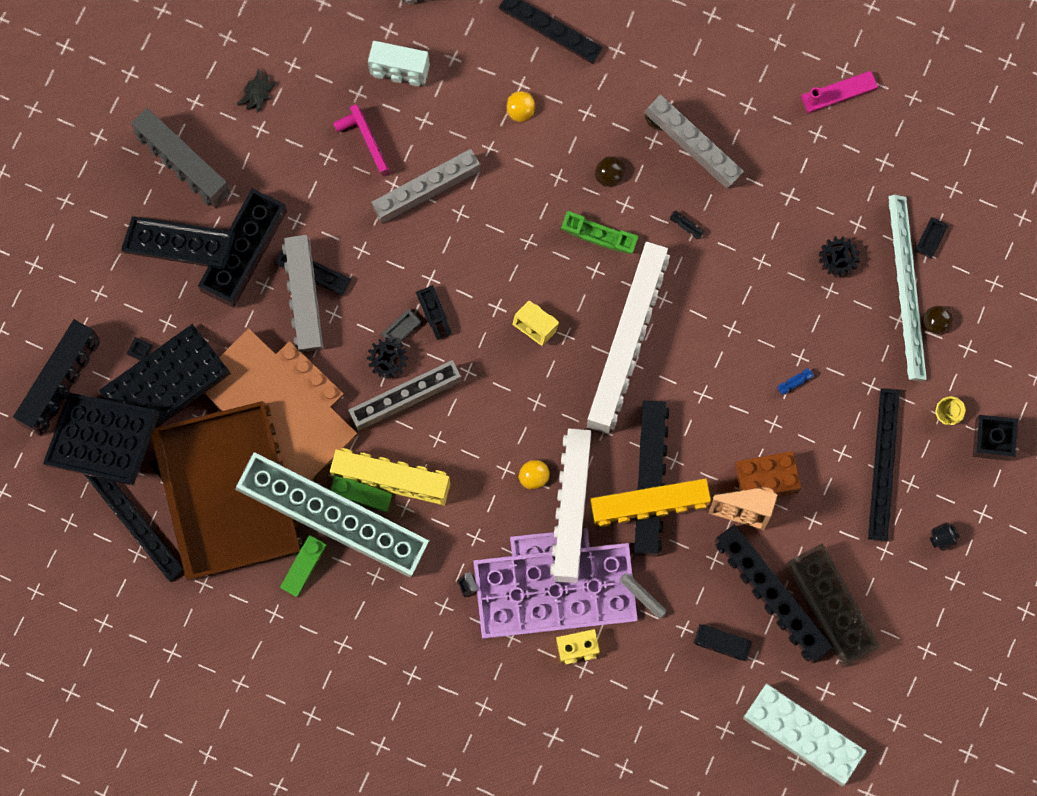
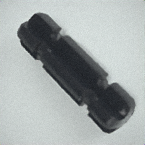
M674 211L671 214L670 220L674 223L677 222L678 226L689 234L692 233V236L696 239L703 235L704 231L700 227H696V224L685 216L682 217L678 211Z

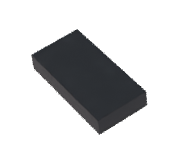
M931 217L914 251L932 259L948 225Z

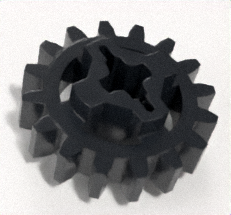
M835 236L833 242L828 239L826 241L827 245L823 244L821 246L823 251H819L818 256L822 257L819 259V263H824L822 270L828 269L827 275L833 272L834 278L838 274H841L842 278H844L846 272L851 275L852 269H857V264L855 263L860 261V258L857 257L860 251H855L857 245H851V239L846 242L844 241V236L840 240ZM843 252L842 258L838 259L837 262H835L836 257ZM827 257L830 258L831 264L828 262Z
M386 337L385 342L378 339L379 344L373 343L374 349H368V352L371 354V356L367 357V360L371 361L368 367H374L372 372L374 374L379 372L380 378L383 375H386L387 379H390V375L397 378L396 373L398 371L403 373L401 368L408 366L404 363V360H409L408 356H404L408 351L407 349L401 350L403 344L399 343L397 345L395 338L392 342H390L388 337ZM387 346H392L397 350H388ZM380 350L379 357L375 359L377 352ZM386 354H388L389 356H392V357L390 358V362H388V363H387L386 360H384V359L386 358V357H385ZM400 358V362H399L398 366L395 367V363H396L397 359ZM379 366H386L389 371L382 370Z

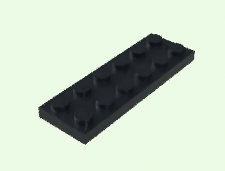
M132 216L121 251L125 254L225 269L235 234L232 231Z

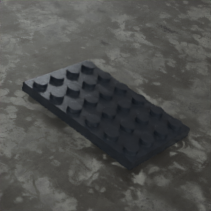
M191 324L99 391L105 400L157 410L160 412L155 428H157L227 378L231 373L195 326Z
M69 392L43 464L53 468L134 486L160 412L149 408Z

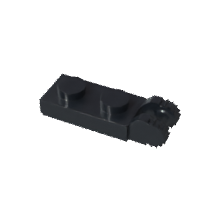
M431 285L416 291L417 298L429 326L432 327L436 340L441 339L440 332L436 327L437 324L443 323L445 333L448 336L451 335L447 316L434 286Z

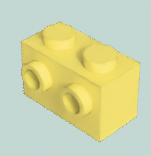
M528 301L515 314L512 325L543 346L556 333L559 322L552 315L544 312L537 304Z
M595 629L556 637L561 663L565 662L566 665L577 663V659L584 658L585 661L596 659V655L600 653Z

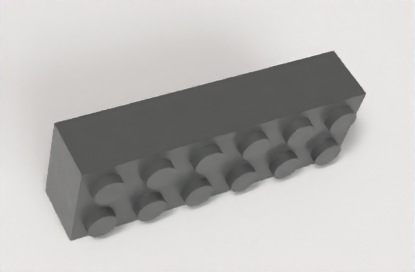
M148 108L131 122L132 132L136 135L135 138L142 145L146 144L149 147L148 150L155 157L159 156L166 168H172L175 176L183 182L185 180L188 188L194 194L198 192L202 197L201 200L208 207L212 205L216 209L231 194L227 182Z

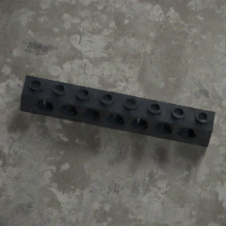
M735 524L715 539L717 550L721 554L725 553L729 558L727 560L729 565L733 569L737 568L741 573L739 575L741 580L746 585L749 584L753 590L751 592L757 600L761 599L764 602V609L769 615L773 614L776 617V624L782 631H787L790 635L788 639L794 646H799L802 650L801 655L807 662L810 661L813 664L832 649V645ZM733 544L738 545L740 552L733 553L730 550V546ZM750 560L753 565L752 568H744L742 561ZM761 575L764 577L765 582L758 584L755 582L754 577ZM767 591H775L777 598L769 599ZM779 607H788L789 614H781L779 612ZM798 621L801 624V629L794 630L791 623ZM804 637H811L814 644L807 646L804 643Z

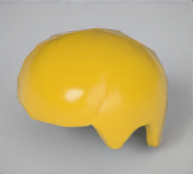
M522 91L511 94L507 100L508 116L518 122L527 121L533 116L535 104L531 95Z
M531 460L521 467L518 478L525 488L529 490L538 489L549 481L550 472L544 462Z

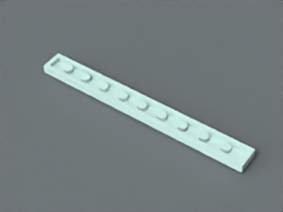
M894 194L889 196V209L902 312L901 318L904 330L903 336L906 348L905 355L908 366L907 373L909 380L921 382L927 380L907 200L906 197Z

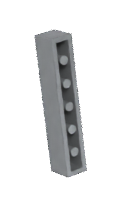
M661 94L645 110L644 113L726 189L742 174L743 170Z
M469 149L372 201L373 209L383 224L481 171L480 163L473 151Z
M307 235L284 238L285 244H282L283 254L287 256V262L284 263L286 274L289 273L290 280L287 281L288 292H291L292 299L289 300L290 310L294 312V318H291L292 328L296 329L294 345L301 353L322 350L324 348L310 238Z
M451 360L349 409L350 416L357 430L361 431L461 383V375L454 361Z

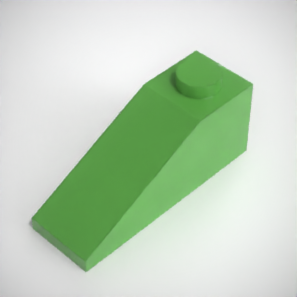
M338 476L334 477L331 488L332 492L360 506L388 513L392 493Z
M309 535L280 588L297 598L326 550V544Z

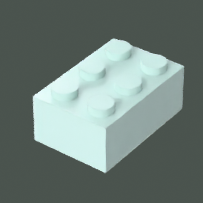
M373 41L368 59L371 75L379 79L384 77L390 78L398 83L404 81L409 82L413 86H425L430 66L428 52Z

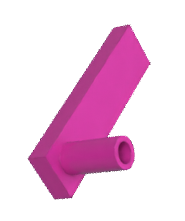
M868 71L820 89L814 87L809 93L801 95V99L807 114L875 91L878 86L872 72Z
M357 104L351 106V114L333 122L336 131L339 133L358 124L380 173L383 176L390 174L361 109Z

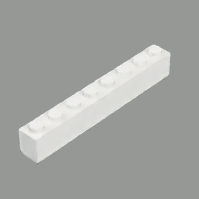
M568 429L567 435L563 437V446L566 447V453H562L561 464L564 465V471H560L559 482L563 483L562 489H558V501H561V506L556 509V519H559V526H555L554 529L557 545L553 544L552 556L556 557L555 563H551L550 575H554L555 582L578 583L591 430Z

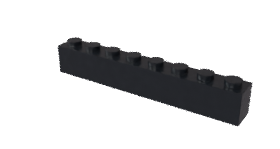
M643 400L637 490L665 486V483H662V475L666 476V464H663V456L667 457V445H664V438H668V426H665V419H669V408L666 407V402ZM657 514L649 515L648 519L638 520L636 517L635 556L657 557L658 552H662V540H659V532L663 533V521H660V517H657Z

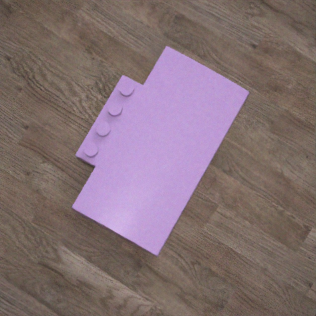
M587 528L582 529L578 583L555 582L554 575H550L551 563H555L556 557L552 556L553 544L557 545V538L554 537V532L510 537L512 556L474 560L482 638L638 621L635 596L620 582L621 576L625 573L632 577L629 543L589 547Z

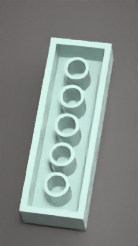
M767 684L743 717L746 722L841 786L845 785L866 753L865 750Z

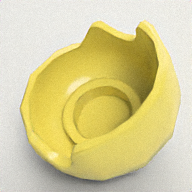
M948 396L937 403L935 412L937 419L941 423L956 425L964 419L966 409L964 403L959 398Z

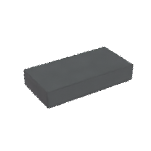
M407 309L381 333V336L384 339L388 337L390 342L395 338L398 345L419 327L422 321L410 309Z

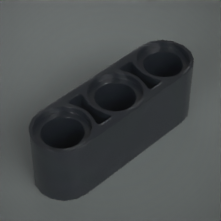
M699 624L693 641L697 646L741 661L748 660L753 642L703 624Z

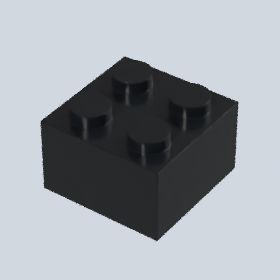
M979 415L975 420L973 457L1012 461L1016 455L1018 419Z

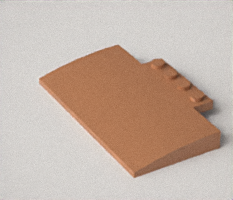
M248 329L219 357L231 375L204 394L222 411L264 401L265 405H269L271 416H268L270 424H274L276 435H273L274 443L278 442L281 453L277 455L279 461H283L284 468L313 481L333 461L335 450L341 451V448H346L357 438V432L331 408L344 396V393L290 341L275 354Z

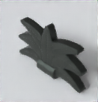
M258 69L254 80L249 81L243 90L245 95L237 105L240 106L249 101L246 110L257 105L256 112L258 113L263 99H271L267 93L275 86L276 81L268 84V74L261 80V72Z

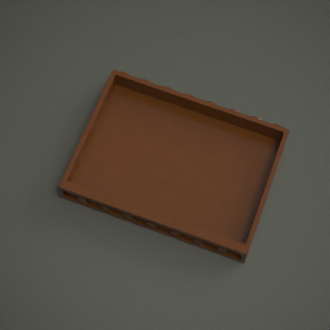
M264 401L154 428L152 441L187 581L300 552L301 547L304 545L302 537L297 535L298 521L235 490L254 452L284 467L283 461H279L277 455L281 453L278 442L274 443L273 435H276L274 424H270L268 416H271L269 405H265Z

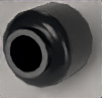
M944 522L931 530L932 537L929 539L934 548L939 547L941 551H945L957 545L960 536L953 524L950 525L948 522Z

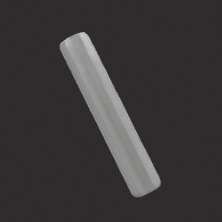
M628 573L621 576L620 582L657 618L665 615L666 609Z

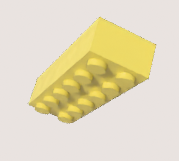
M341 448V451L335 450L330 469L333 479L335 476L389 493L445 506L450 487L449 476H446L447 473L436 470L433 473L421 466L412 468L408 467L409 464L404 462H397L395 464L383 457L374 459L366 453L357 455L345 448Z

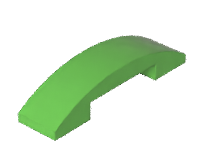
M570 211L566 212L561 226L562 230L601 247L627 254L633 253L638 239L637 235L623 230L619 232L586 220L584 216Z

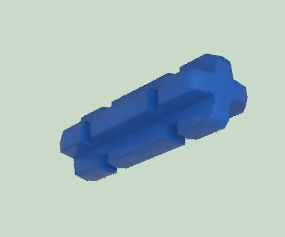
M809 368L803 370L801 374L798 373L786 380V383L783 382L778 385L779 392L782 395L788 393L790 389L793 390L803 384L805 380L811 379L813 373Z

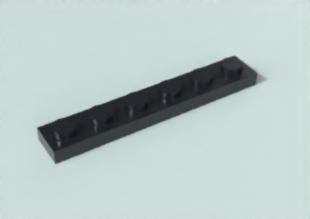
M503 0L499 5V10L591 64L595 62L603 49L602 46L523 0Z

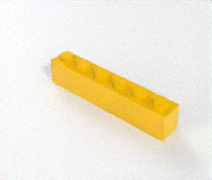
M707 479L591 498L590 501L594 525L599 524L600 527L608 526L613 521L626 523L630 521V518L637 517L638 520L648 519L649 515L657 514V517L666 516L671 511L684 513L689 508L702 510L707 508V505H710L711 502Z

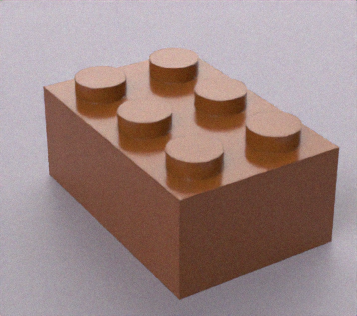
M793 451L735 462L734 467L739 491L769 488L778 497L799 493L801 489Z

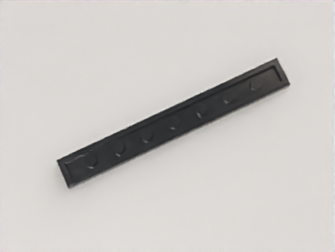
M880 389L867 540L888 541L900 390Z
M84 475L168 581L171 583L184 572L182 565L118 485L111 480Z

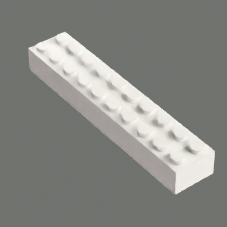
M649 242L645 243L588 416L587 428L606 434L610 433V429H615L618 417L616 411H621L624 399L622 394H626L630 379L627 377H632L635 367L633 359L638 358L641 349L639 341L644 340L647 328L645 323L649 324L653 310L651 305L655 306L659 290H656V288H661L664 276L662 270L666 271L670 255H667L668 248Z

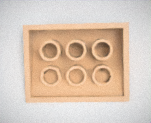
M762 488V490L752 489L714 495L708 514L765 530L771 517L777 494L773 493L774 491L769 488Z

